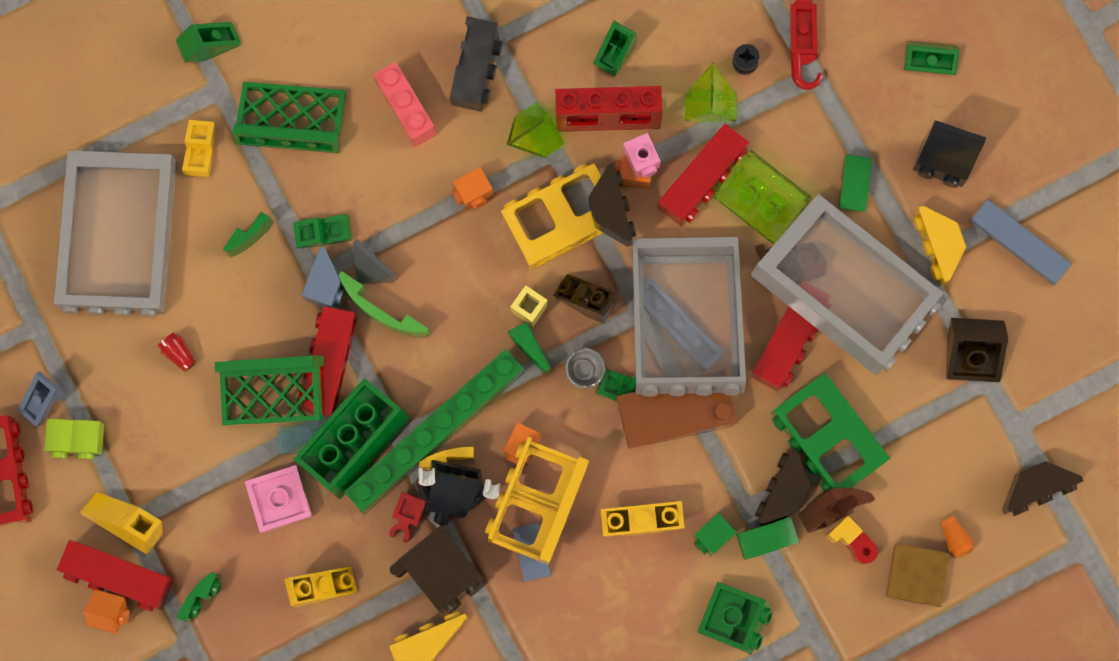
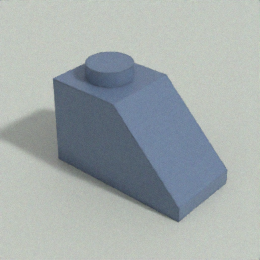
M320 247L301 296L310 303L322 307L336 308V305H341L344 299V286L325 248Z

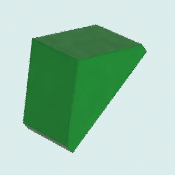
M614 20L593 64L616 76L636 46L637 33Z

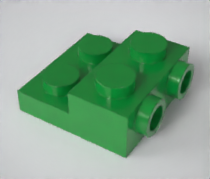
M717 582L697 632L752 655L753 650L757 651L761 647L763 635H760L763 625H768L772 619L773 610L770 609L772 604L764 599Z

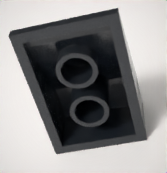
M935 120L921 143L912 170L918 172L920 177L942 180V183L946 186L953 188L962 187L972 171L984 146L986 137Z

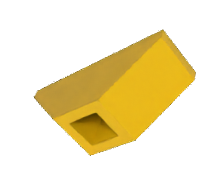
M921 206L914 213L913 223L917 232L921 231L924 239L922 241L924 254L930 256L932 277L935 281L938 280L941 287L946 285L951 279L966 249V245L957 222L925 206Z
M682 501L600 509L603 537L656 534L685 528Z
M351 566L284 579L290 605L296 608L322 603L358 592Z

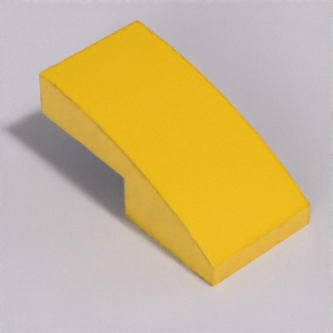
M189 120L185 137L186 151L182 167L183 175L210 176L215 122Z
M460 447L435 453L420 461L419 468L430 470L431 460L448 463V460H475V448Z

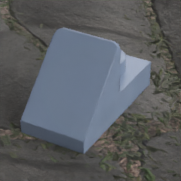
M39 371L35 374L17 411L38 427L44 423L53 404L62 400L65 394L60 387Z
M539 523L514 528L512 529L514 539L524 544L532 545L536 540L540 527ZM518 554L525 582L551 576L549 565Z

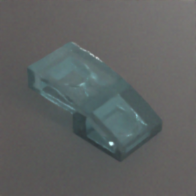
M324 423L277 427L278 455L297 454Z

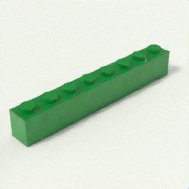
M505 349L346 489L344 493L363 514H367L419 467L420 461L438 451L524 374V368Z

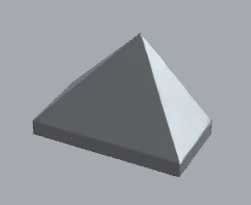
M356 239L353 242L357 282L360 284L394 283L398 279L396 274L359 240Z

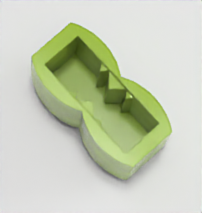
M47 419L44 451L51 453V458L68 459V454H77L78 459L94 460V455H102L105 424L100 421Z

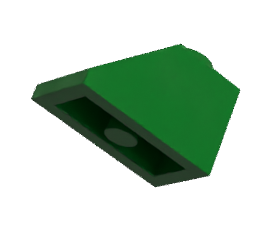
M232 22L191 24L175 40L185 63L207 61L241 45Z

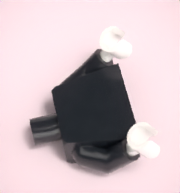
M431 460L429 471H423V468H418L417 488L421 499L427 502L428 510L435 512L434 522L438 525L447 526L451 516L463 518L469 510H473L485 499H497L499 497L501 484L491 485V480L486 479L483 485L480 469Z

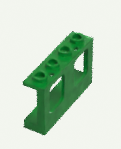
M823 373L771 413L774 416L771 420L780 432L783 430L790 438L787 440L790 447L797 450V452H801L806 459L804 465L812 475H818L822 481L820 486L825 493L835 488H852L890 460V457L826 373ZM815 396L830 414L831 422L809 438L803 439L788 421L787 413L809 397ZM847 439L861 455L864 464L847 478L837 483L833 481L821 465L819 458L836 444Z

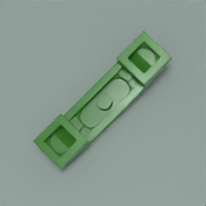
M342 271L338 275L353 302L378 324L394 332L412 337L428 338L431 334L429 328L407 314L400 323L362 298L366 291L362 284Z

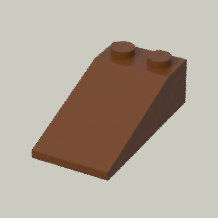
M724 370L696 377H726V373ZM632 392L616 397L628 449L722 430L738 423L732 397L724 393H712L708 396H700L696 393H687L682 396L657 394L653 397H646Z

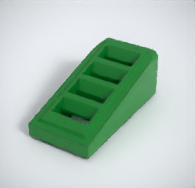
M525 322L509 330L510 339L545 375L551 373V367L528 323Z

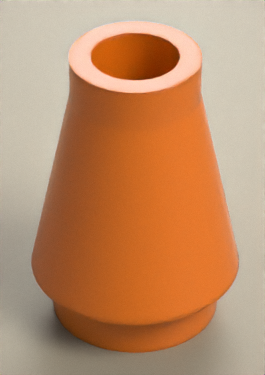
M955 516L940 522L949 553H953L955 558L962 557L975 549L972 544L974 542L973 539L959 524Z

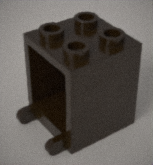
M441 525L390 567V573L398 578L403 577L408 572L436 609L442 614L444 612L451 614L462 605L460 599L466 594L470 595V597L483 588L481 582L485 580Z

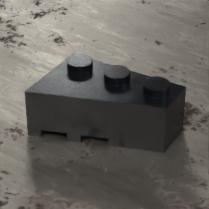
M467 16L465 22L467 32L465 40L461 41L460 49H462L459 64L456 65L450 102L453 106L482 112L483 104L488 105L491 90L487 88L489 80H494L497 65L493 64L495 56H500L503 41H500L497 23Z

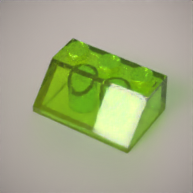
M753 150L740 158L714 196L717 201L773 245L813 199L812 196Z

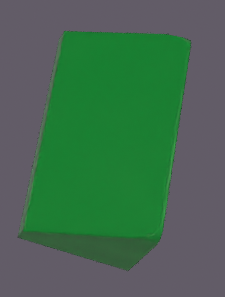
M906 41L904 70L956 75L960 49L956 45Z

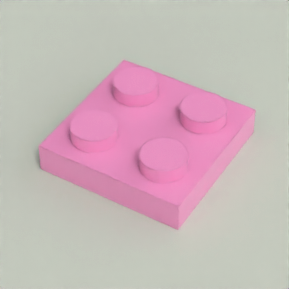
M297 465L245 481L260 533L313 517Z

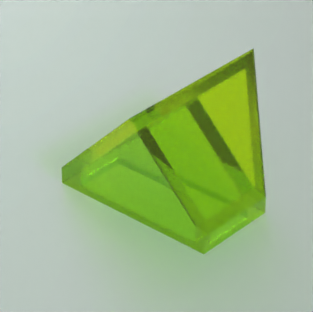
M713 62L685 94V121H737V95Z
M535 102L514 117L507 145L545 159L563 147L565 142L550 115Z

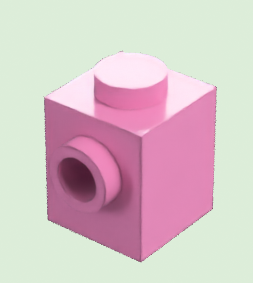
M648 133L623 143V152L635 178L640 176L647 178L658 172L657 169L660 168L661 161Z

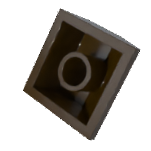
M951 318L947 337L946 378L950 380L1000 382L1008 344L1005 321Z

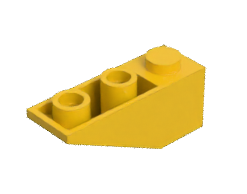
M99 492L94 494L80 512L83 516L146 555L163 535L161 520L140 507Z
M459 611L445 616V622L435 626L434 622L420 627V633L410 637L409 633L394 638L395 644L389 647L395 661H434L468 619L467 615H460Z

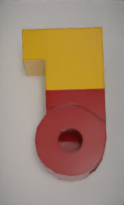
M849 516L844 517L826 535L832 543L840 540L851 551L852 558L858 564H868L877 558V546Z

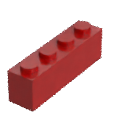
M724 123L660 198L657 208L681 227L686 221L690 224L698 215L699 211L697 208L701 203L707 204L715 195L716 191L713 189L718 183L724 184L733 172L730 169L735 163L740 165L749 154L746 151L749 142Z
M802 281L800 287L829 310L832 305L827 302L831 296ZM788 306L750 377L779 392L782 386L787 388L794 376L790 372L794 363L798 365L801 363L807 352L802 348L807 340L813 341L818 329Z
M324 306L322 313L317 314L315 328H318L317 337L312 338L309 353L312 356H324V366L320 367L323 417L329 418L337 409L358 317L355 312ZM312 372L304 373L303 379L306 380L305 388L307 390L313 384ZM299 391L297 402L304 395L301 391ZM307 398L300 409L306 414L314 415V404Z
M68 540L57 567V571L64 573L63 578L77 584L80 579L89 582L87 588L104 591L105 588L114 592V595L124 597L127 603L129 598L139 601L137 607L153 612L154 607L158 609L163 608L174 581L171 577L72 540Z

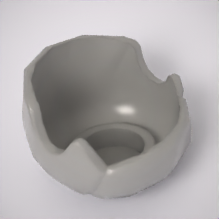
M582 348L577 350L566 361V377L576 387L582 389L592 388L598 385L606 372L605 360L599 352L593 349Z

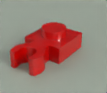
M401 492L392 515L393 518L399 521L398 524L391 528L390 537H395L397 530L402 529L405 533L403 542H408L412 535L410 526H419L427 502L406 492Z

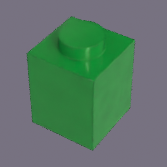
M717 513L694 534L693 537L696 539L694 545L703 555L708 552L712 556L737 532Z

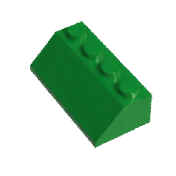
M364 378L293 459L331 493L341 499L345 494L344 491L358 480L411 418Z

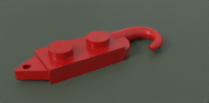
M796 0L794 4L790 5L791 76L795 85L803 90L814 89L822 81V73H818L817 78L813 82H805L802 79V66L813 63L817 57V4H813L811 0Z

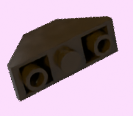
M610 164L589 195L592 219L596 229L625 246H632V237H636V231L633 221L628 222L626 212L630 211L627 197L621 196L619 187L623 186L620 171L615 172L614 165Z
M569 274L560 282L558 289L553 295L556 299L584 316L603 324L618 302V294L615 291Z
M791 448L788 454L783 452L777 465L781 469L777 478L772 476L766 489L770 493L766 503L761 501L756 510L755 516L759 517L756 523L758 525H765L796 514L804 502L810 484L798 452Z
M1046 461L1015 474L1002 511L1004 514L1012 512L1013 516L1019 515L1029 510L1027 505L1036 501L1038 506L1054 500L1052 494L1061 491L1063 495L1077 490L1076 484L1084 480L1081 475Z

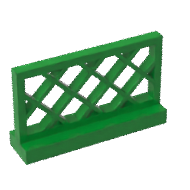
M243 82L237 121L233 127L236 145L339 153L346 91ZM248 90L260 91L263 97L252 104L247 98ZM277 93H285L289 97L279 106L271 98ZM303 95H310L315 101L303 108L297 99ZM329 97L339 98L338 105L331 110L322 103ZM268 100L274 109L263 117L256 108ZM294 103L300 111L289 119L282 110ZM319 105L325 114L314 121L308 112ZM252 111L259 117V120L252 125L243 124L244 117ZM279 113L285 122L279 127L271 126L267 121ZM302 116H305L311 124L305 129H298L293 123ZM328 118H331L335 123L334 132L323 131L319 125Z
M324 356L215 362V372H220L222 425L323 420L320 367L324 366ZM312 372L313 384L307 390L298 381L304 373ZM297 373L295 377H293L291 374ZM280 374H284L291 381L284 391L274 383ZM258 375L266 382L259 393L250 385ZM228 377H236L242 383L235 394L229 389ZM294 386L304 394L296 404L287 396ZM270 387L279 395L272 405L263 398V395ZM246 388L255 396L248 406L239 399ZM307 398L314 404V415L307 416L300 409ZM282 400L292 408L286 417H282L275 410ZM258 401L268 409L262 418H258L251 411ZM236 403L243 410V413L238 419L231 420L230 408Z

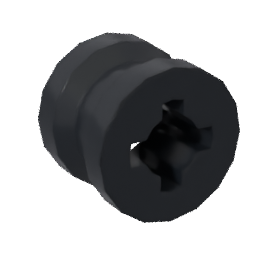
M743 44L735 50L732 61L735 71L742 75L753 73L758 66L759 52L753 45Z

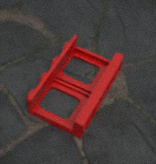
M662 86L555 89L557 132L661 128L663 112Z
M3 415L0 416V428L4 429L8 454L5 458L0 459V482L5 480L12 481L16 508L13 511L0 514V526L21 521L31 522L30 515L33 514V505L31 500L27 499L26 489L29 488V480L27 474L23 473L22 462H25L23 448L19 447L18 436L21 435L20 425L18 421H15V418Z

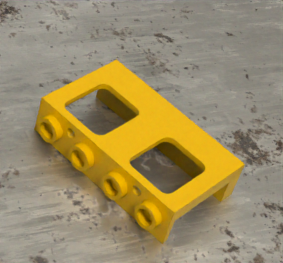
M594 163L589 166L583 164L574 169V173L566 178L559 176L550 182V186L544 189L540 187L533 189L527 194L528 197L520 201L517 199L512 200L503 206L504 209L501 210L502 218L506 221L522 251L530 271L604 234L595 228L591 211L582 216H575L562 193V190L587 177L591 179L595 187L601 175ZM543 201L556 227L535 240H529L515 214Z
M528 437L526 444L521 442L515 456L519 459L516 469L511 467L505 480L509 484L506 494L500 493L495 508L499 509L496 519L490 518L485 533L489 534L488 542L549 565L585 475L589 460L582 457L578 459L532 442V438ZM534 455L562 467L563 471L553 494L542 493L519 482V477L528 456ZM515 505L538 514L543 518L534 544L527 545L499 533V527L508 506Z

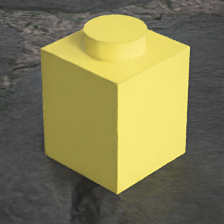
M525 285L510 306L511 313L534 327L548 307V300Z

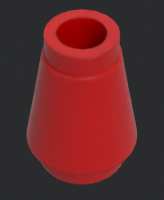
M174 332L158 344V347L161 349L160 353L182 369L183 372L196 363L182 337L177 336Z

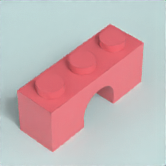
M396 62L373 74L377 86L388 104L393 108L414 148L437 135L433 123Z

